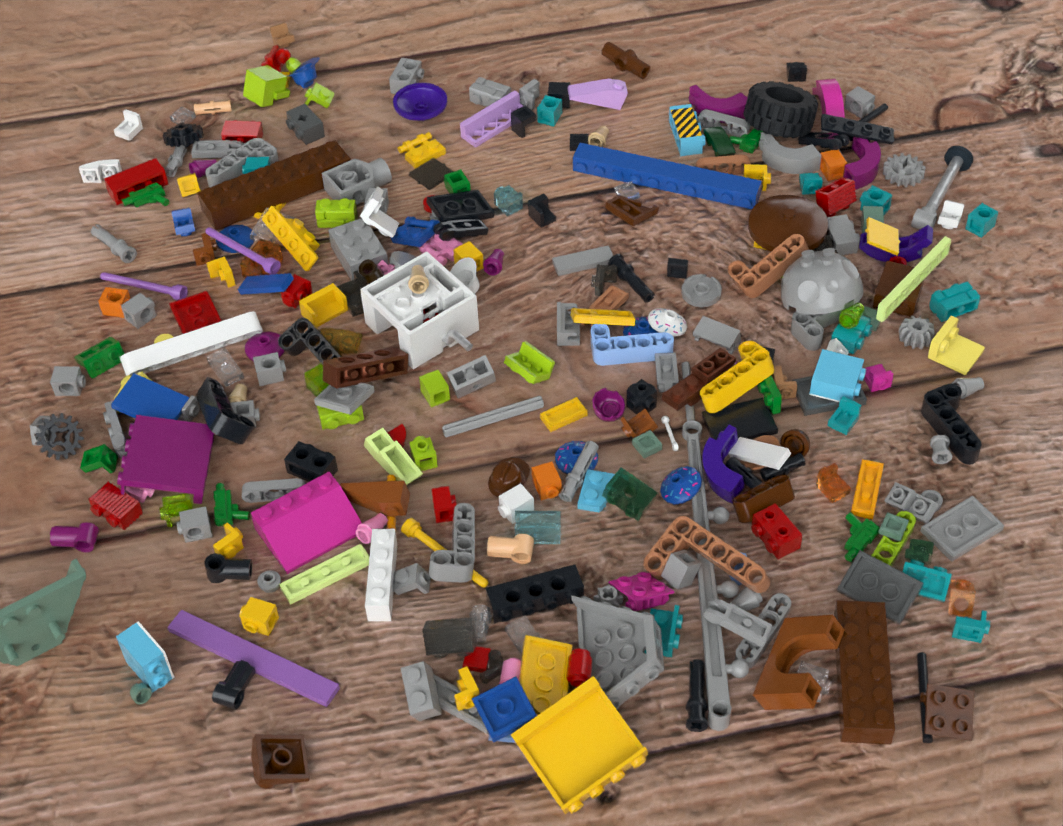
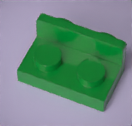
M108 337L76 355L74 358L79 365L86 369L90 378H95L121 363L120 357L125 353L119 341Z

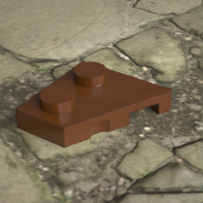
M620 195L607 201L605 205L607 210L631 226H635L658 214L659 207L656 205L648 208L642 206V201L632 200Z

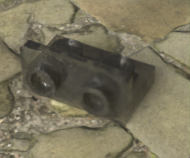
M358 271L353 272L354 280L337 286L346 296L348 310L352 317L364 313L360 289L368 285L366 279L363 276L361 277Z

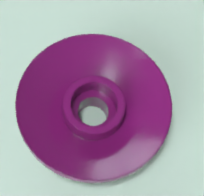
M262 332L253 335L245 344L246 356L253 361V357L278 352L280 358L285 352L278 344L281 335L275 332Z

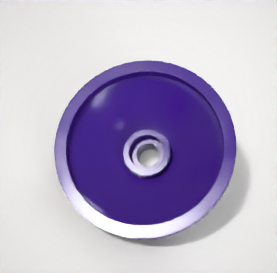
M430 83L407 85L401 88L393 98L395 111L400 116L413 121H425L438 116L445 110L448 102L445 91L439 86Z

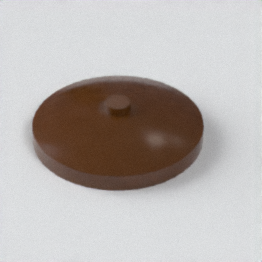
M777 195L768 197L753 207L749 214L748 230L752 239L768 251H773L793 234L802 235L809 250H814L826 238L828 219L823 209L809 199L795 195Z

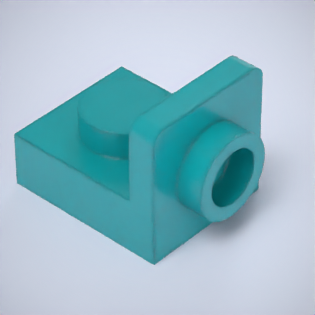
M819 173L799 175L802 195L816 194L815 191L822 188L823 179L819 177Z
M982 610L979 620L956 616L952 637L981 643L983 635H988L990 629V620H986L987 611Z

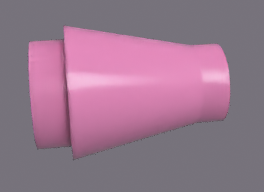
M378 513L375 517L359 524L356 530L357 538L364 544L371 543L372 529H383L388 522L387 517L382 513Z

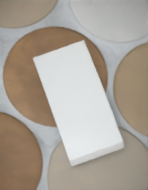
M119 159L95 161L79 167L83 183H102L103 178L122 172Z

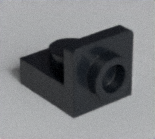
M804 62L786 64L788 82H806L807 65Z

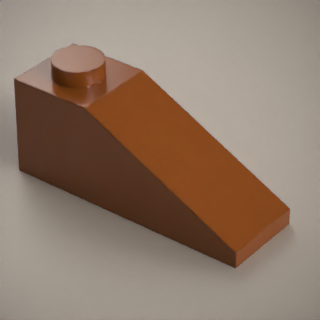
M404 480L340 483L350 502L376 513H382L385 516L407 515L410 492Z

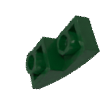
M721 126L703 129L707 144L713 147L716 157L735 155L736 152L733 144Z

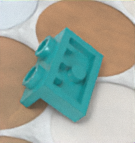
M910 560V563L905 562L902 572L923 583L918 596L945 602L952 574L947 573L948 570L942 567L934 566L933 569L924 567V563L920 561Z
M680 605L674 606V612L652 608L650 614L655 617L657 624L661 628L663 656L672 657L673 649H678L680 634H676L677 628H682L683 615L679 614Z

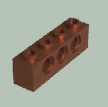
M396 347L323 360V381L336 389L356 385L361 382L366 383L408 374V354Z

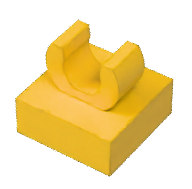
M195 173L176 178L182 197L200 191Z

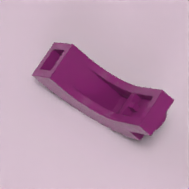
M696 84L690 87L689 102L695 106L694 111H696L697 116H699L702 110L707 109L745 119L744 109L747 97L740 92L729 98H714L706 94Z
M853 137L852 150L860 160L845 165L843 178L854 180L855 189L857 190L867 186L876 178L879 170L881 150L876 141L869 143L867 139Z

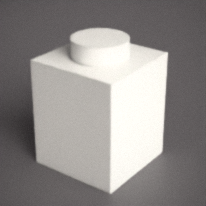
M520 483L499 496L498 511L503 518H507L513 524L534 512V498Z

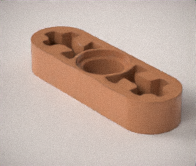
M747 155L707 157L699 159L696 162V167L734 175L743 174L744 164H751ZM723 163L728 164V166L725 168H719V166Z

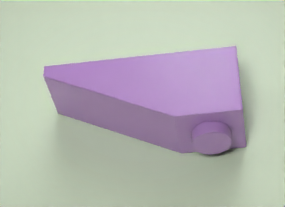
M608 78L568 86L570 100L617 110L621 109L628 94L626 82L618 79Z

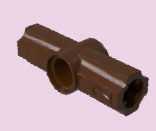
M607 42L604 45L602 55L613 61L619 71L628 70L641 79L647 77L650 72V66L639 60L633 50L628 49L624 51L611 42Z

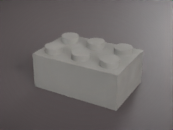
M362 218L328 230L331 248L352 283L365 279L359 273V266L362 261L370 259L378 265L383 260L388 265L385 249L371 227Z

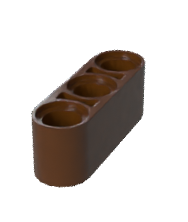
M779 475L734 497L732 501L738 521L740 523H747L752 521L753 514L775 503L778 507H781L794 500L795 495L790 477L788 475Z

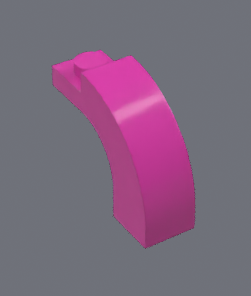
M836 79L816 80V87L812 88L813 95L819 96L822 114L845 118L843 97L838 81Z

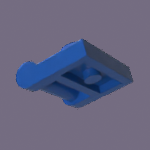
M408 216L405 219V224L396 229L394 237L391 238L392 243L421 247L435 234L433 228L435 224L440 222L438 220H419Z

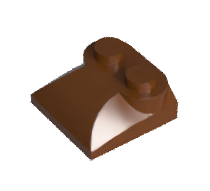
M254 735L251 758L254 780L258 786L264 789H272L277 784L306 782L310 780L304 735Z

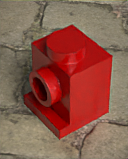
M294 274L292 283L285 292H281V297L286 306L296 309L300 305L299 301L313 294L311 281Z
M449 486L432 488L436 523L453 521L454 509L457 505L455 494H450Z

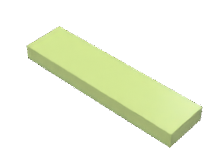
M359 544L280 583V589L291 605L369 566L370 556L363 545Z

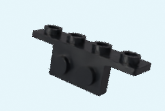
M822 114L821 130L845 134L848 136L849 141L853 142V137L867 139L869 142L872 140L887 144L894 143L893 128Z

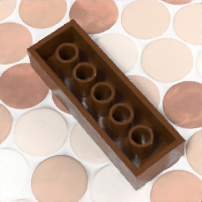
M837 600L834 616L845 630L838 649H835L840 741L845 743L891 745L895 732L885 602Z

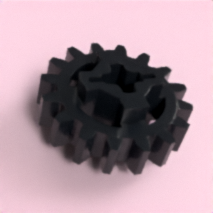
M179 123L163 133L164 143L166 146L170 145V147H179L181 145L189 147V145L194 144V141H200L199 139L204 136L200 125Z
M59 413L58 418L54 414L50 415V420L43 418L44 425H37L40 433L34 434V436L40 439L35 442V445H42V448L39 450L40 453L47 451V458L54 454L55 460H59L60 455L64 459H68V453L75 455L74 448L82 447L78 444V440H84V437L79 436L83 429L76 428L79 422H71L72 416L70 415L64 419L63 413ZM62 422L67 425L62 428H58L54 423ZM46 430L49 432L47 441H45ZM56 432H64L61 436V438L63 439L62 441L57 440L54 442L55 438L57 437V435L55 434ZM73 432V441L71 443L69 441L70 434ZM60 445L64 450L54 451L52 448Z

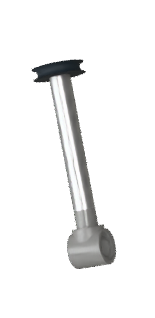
M956 145L947 150L944 160L948 167L927 205L916 210L911 227L920 230L929 225L932 229L934 228L937 219L936 211L958 171L968 170L974 161L972 153L967 148Z

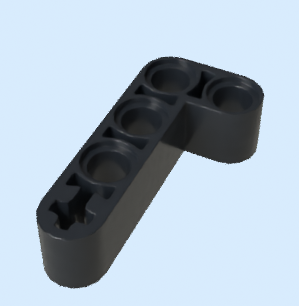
M306 318L296 320L281 334L278 340L279 346L291 356L299 355L308 347L322 364L323 360H327L331 354L330 359L343 357L323 333Z
M207 377L195 396L209 429L220 437L238 444H244L254 429L255 424L248 418L234 413L223 386L217 380Z
M946 384L928 391L923 398L922 416L938 435L948 436L950 439L948 447L962 463L967 465L976 463L982 443L955 411L959 406L962 394L961 388L956 384Z

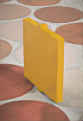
M868 217L865 230L867 233V243L897 256L900 243L898 229Z

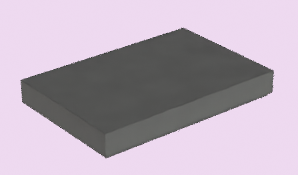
M813 376L792 380L797 382L796 397L804 416L834 411L839 407L840 402L809 395ZM861 388L859 396H854L853 400L861 405H866L867 399Z
M860 550L839 584L837 592L854 601L885 602L886 618L901 625L922 589L923 583Z

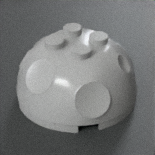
M826 248L815 252L813 250L803 251L802 256L787 268L781 282L783 306L788 310L789 306L794 307L799 314L816 315L845 309L844 304L852 300L856 304L864 293L862 279L857 268L849 259L835 253L834 248Z

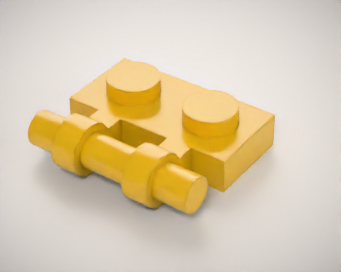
M430 132L421 133L415 139L407 140L398 147L400 154L407 152L405 153V160L415 169L446 154V148L436 139L428 141L432 139Z

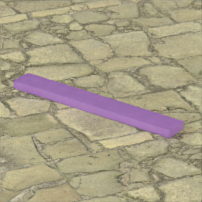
M183 610L178 613L168 626L169 632L233 663L240 660L246 661L255 668L256 674L325 707H328L340 689L338 683Z

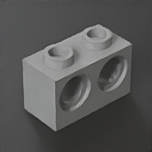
M401 57L389 78L392 94H396L407 85L419 83L420 79H423L424 69H422V62Z

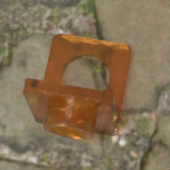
M964 579L950 580L951 592L948 614L972 617L976 593L974 584ZM965 598L968 601V607L965 610H957L954 606L956 599Z

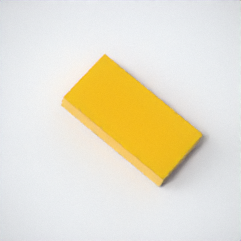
M577 397L540 413V419L550 432L588 416L587 409Z

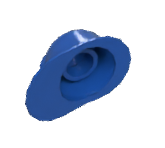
M314 57L309 59L289 74L288 77L291 76L297 85H301L304 89L311 86L317 78L315 64L320 58Z

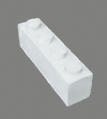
M372 529L365 600L368 621H391L393 584L398 546L395 529Z

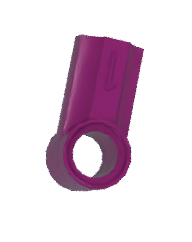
M88 522L81 523L79 527L54 526L50 531V543L52 546L74 547L81 552H91L94 549L99 528Z

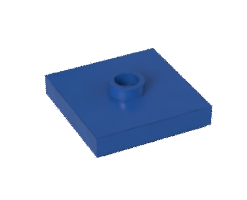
M516 676L472 698L493 743L515 732L537 716Z

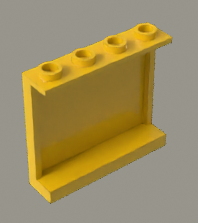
M594 676L511 734L565 815L568 812L573 814L584 806L582 802L589 797L592 799L598 797L604 792L605 789L603 787L611 781L613 784L620 781L626 775L624 772L632 766L634 769L641 766L647 760L645 757L648 755L646 747H643L601 689Z

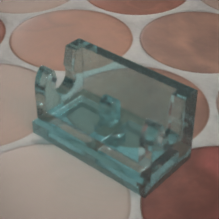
M515 511V536L518 534H528L534 538V544H561V511Z

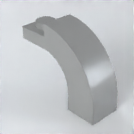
M761 132L759 147L763 151L762 160L771 168L789 174H804L820 170L822 155L813 144L801 148H787L780 145L771 134Z

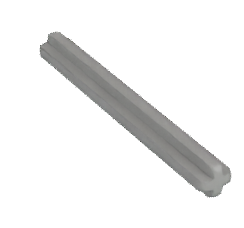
M536 396L443 425L442 431L445 437H450L543 408L544 402L541 396Z

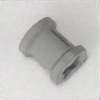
M945 435L933 436L930 439V446L933 448V462L936 464L950 462L952 459V453L948 447L950 439Z

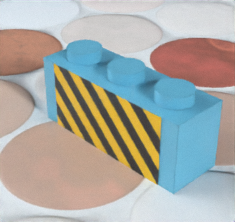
M691 104L670 106L669 123L680 156L702 154V149L706 142L704 134H701V124L697 123L696 111H693Z

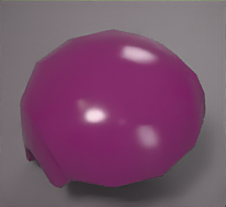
M602 388L595 393L592 399L593 411L603 421L613 422L618 420L625 411V401L618 391Z

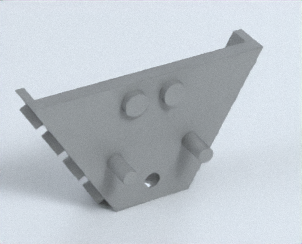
M571 595V599L577 607L579 648L586 649L591 653L593 659L591 677L594 676L601 689L614 707L618 709L621 704L631 696L636 695L641 688L656 679L664 671L661 628L657 624L655 617L648 612L642 611L639 613L625 606L619 608L606 601H601L600 603L586 596H581L580 598Z

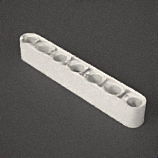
M248 312L128 352L120 357V361L126 376L139 372L145 374L249 339L255 334L262 333L263 329L256 312Z

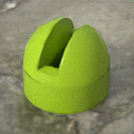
M293 57L286 61V68L291 73L301 65Z

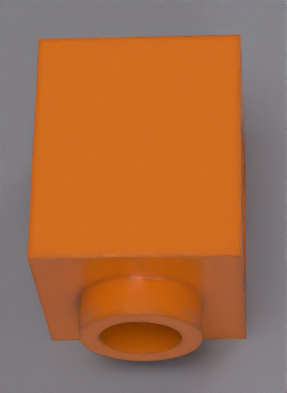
M830 150L820 153L822 155L820 170L827 181L843 177L847 162L840 151Z
M105 287L98 300L102 315L125 318L121 305L131 299L129 291Z
M553 462L531 467L532 482L540 500L552 499L558 496L562 490V481Z

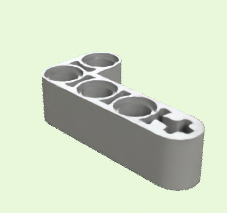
M261 138L251 139L206 169L208 186L212 187L242 175V166L246 164L247 157H269L270 164L279 161L277 149Z
M852 300L844 304L845 309L827 314L809 315L799 314L796 311L792 316L791 333L807 350H818L822 346L823 328L840 321L848 310L856 313L860 300L856 304Z
M460 503L455 506L452 525V550H436L430 556L429 576L435 581L464 583L472 579L475 561V510L468 503Z

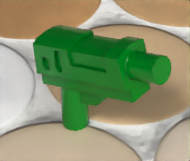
M753 129L748 135L744 134L741 137L730 136V140L733 144L740 145L739 149L743 150V152L753 154L759 147L761 132L763 131Z
M156 182L146 186L144 189L130 192L129 197L122 199V203L124 206L133 203L137 208L144 204L155 202L168 206L169 200L165 198L166 194L165 190L162 189V185Z
M217 483L216 490L213 491L215 524L217 526H223L226 523L233 525V519L249 520V511H239L238 505L232 504L231 490H225L223 483Z
M850 512L846 515L845 519L852 525L850 528L852 536L845 543L844 549L848 550L844 557L847 561L852 562L860 550L864 552L867 545L871 544L878 536L880 527L867 518L862 523Z

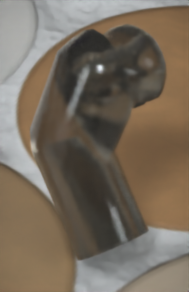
M499 650L489 652L488 669L479 674V678L484 684L501 675L503 657Z

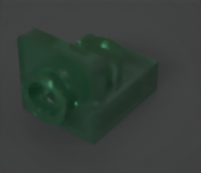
M911 539L909 549H906L904 558L907 562L916 560L925 565H931L934 543Z

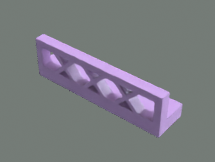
M514 90L461 122V138L476 148L511 126V112L523 107L520 104V94ZM501 119H509L506 122H498ZM488 127H495L493 130H485ZM473 136H481L476 140L472 138Z

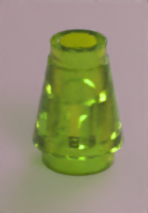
M856 303L841 311L839 315L841 326L847 329L856 327L864 312V306L861 303Z

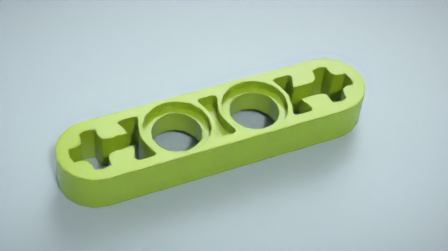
M901 511L896 514V516L909 520L901 542H894L889 537L883 536L871 555L872 557L890 566L894 564L914 530L916 518L910 512ZM881 551H888L892 556L884 558L879 553Z

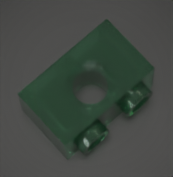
M621 467L607 483L602 496L610 504L616 505L623 510L627 516L639 521L653 504L658 492Z

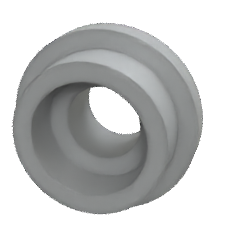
M265 571L258 577V586L264 592H275L281 583L280 575L276 571Z

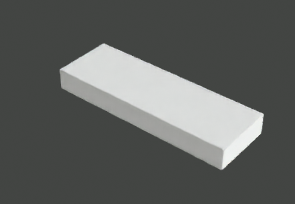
M739 437L728 454L730 457H736L738 460L779 470L791 455V452L785 447Z

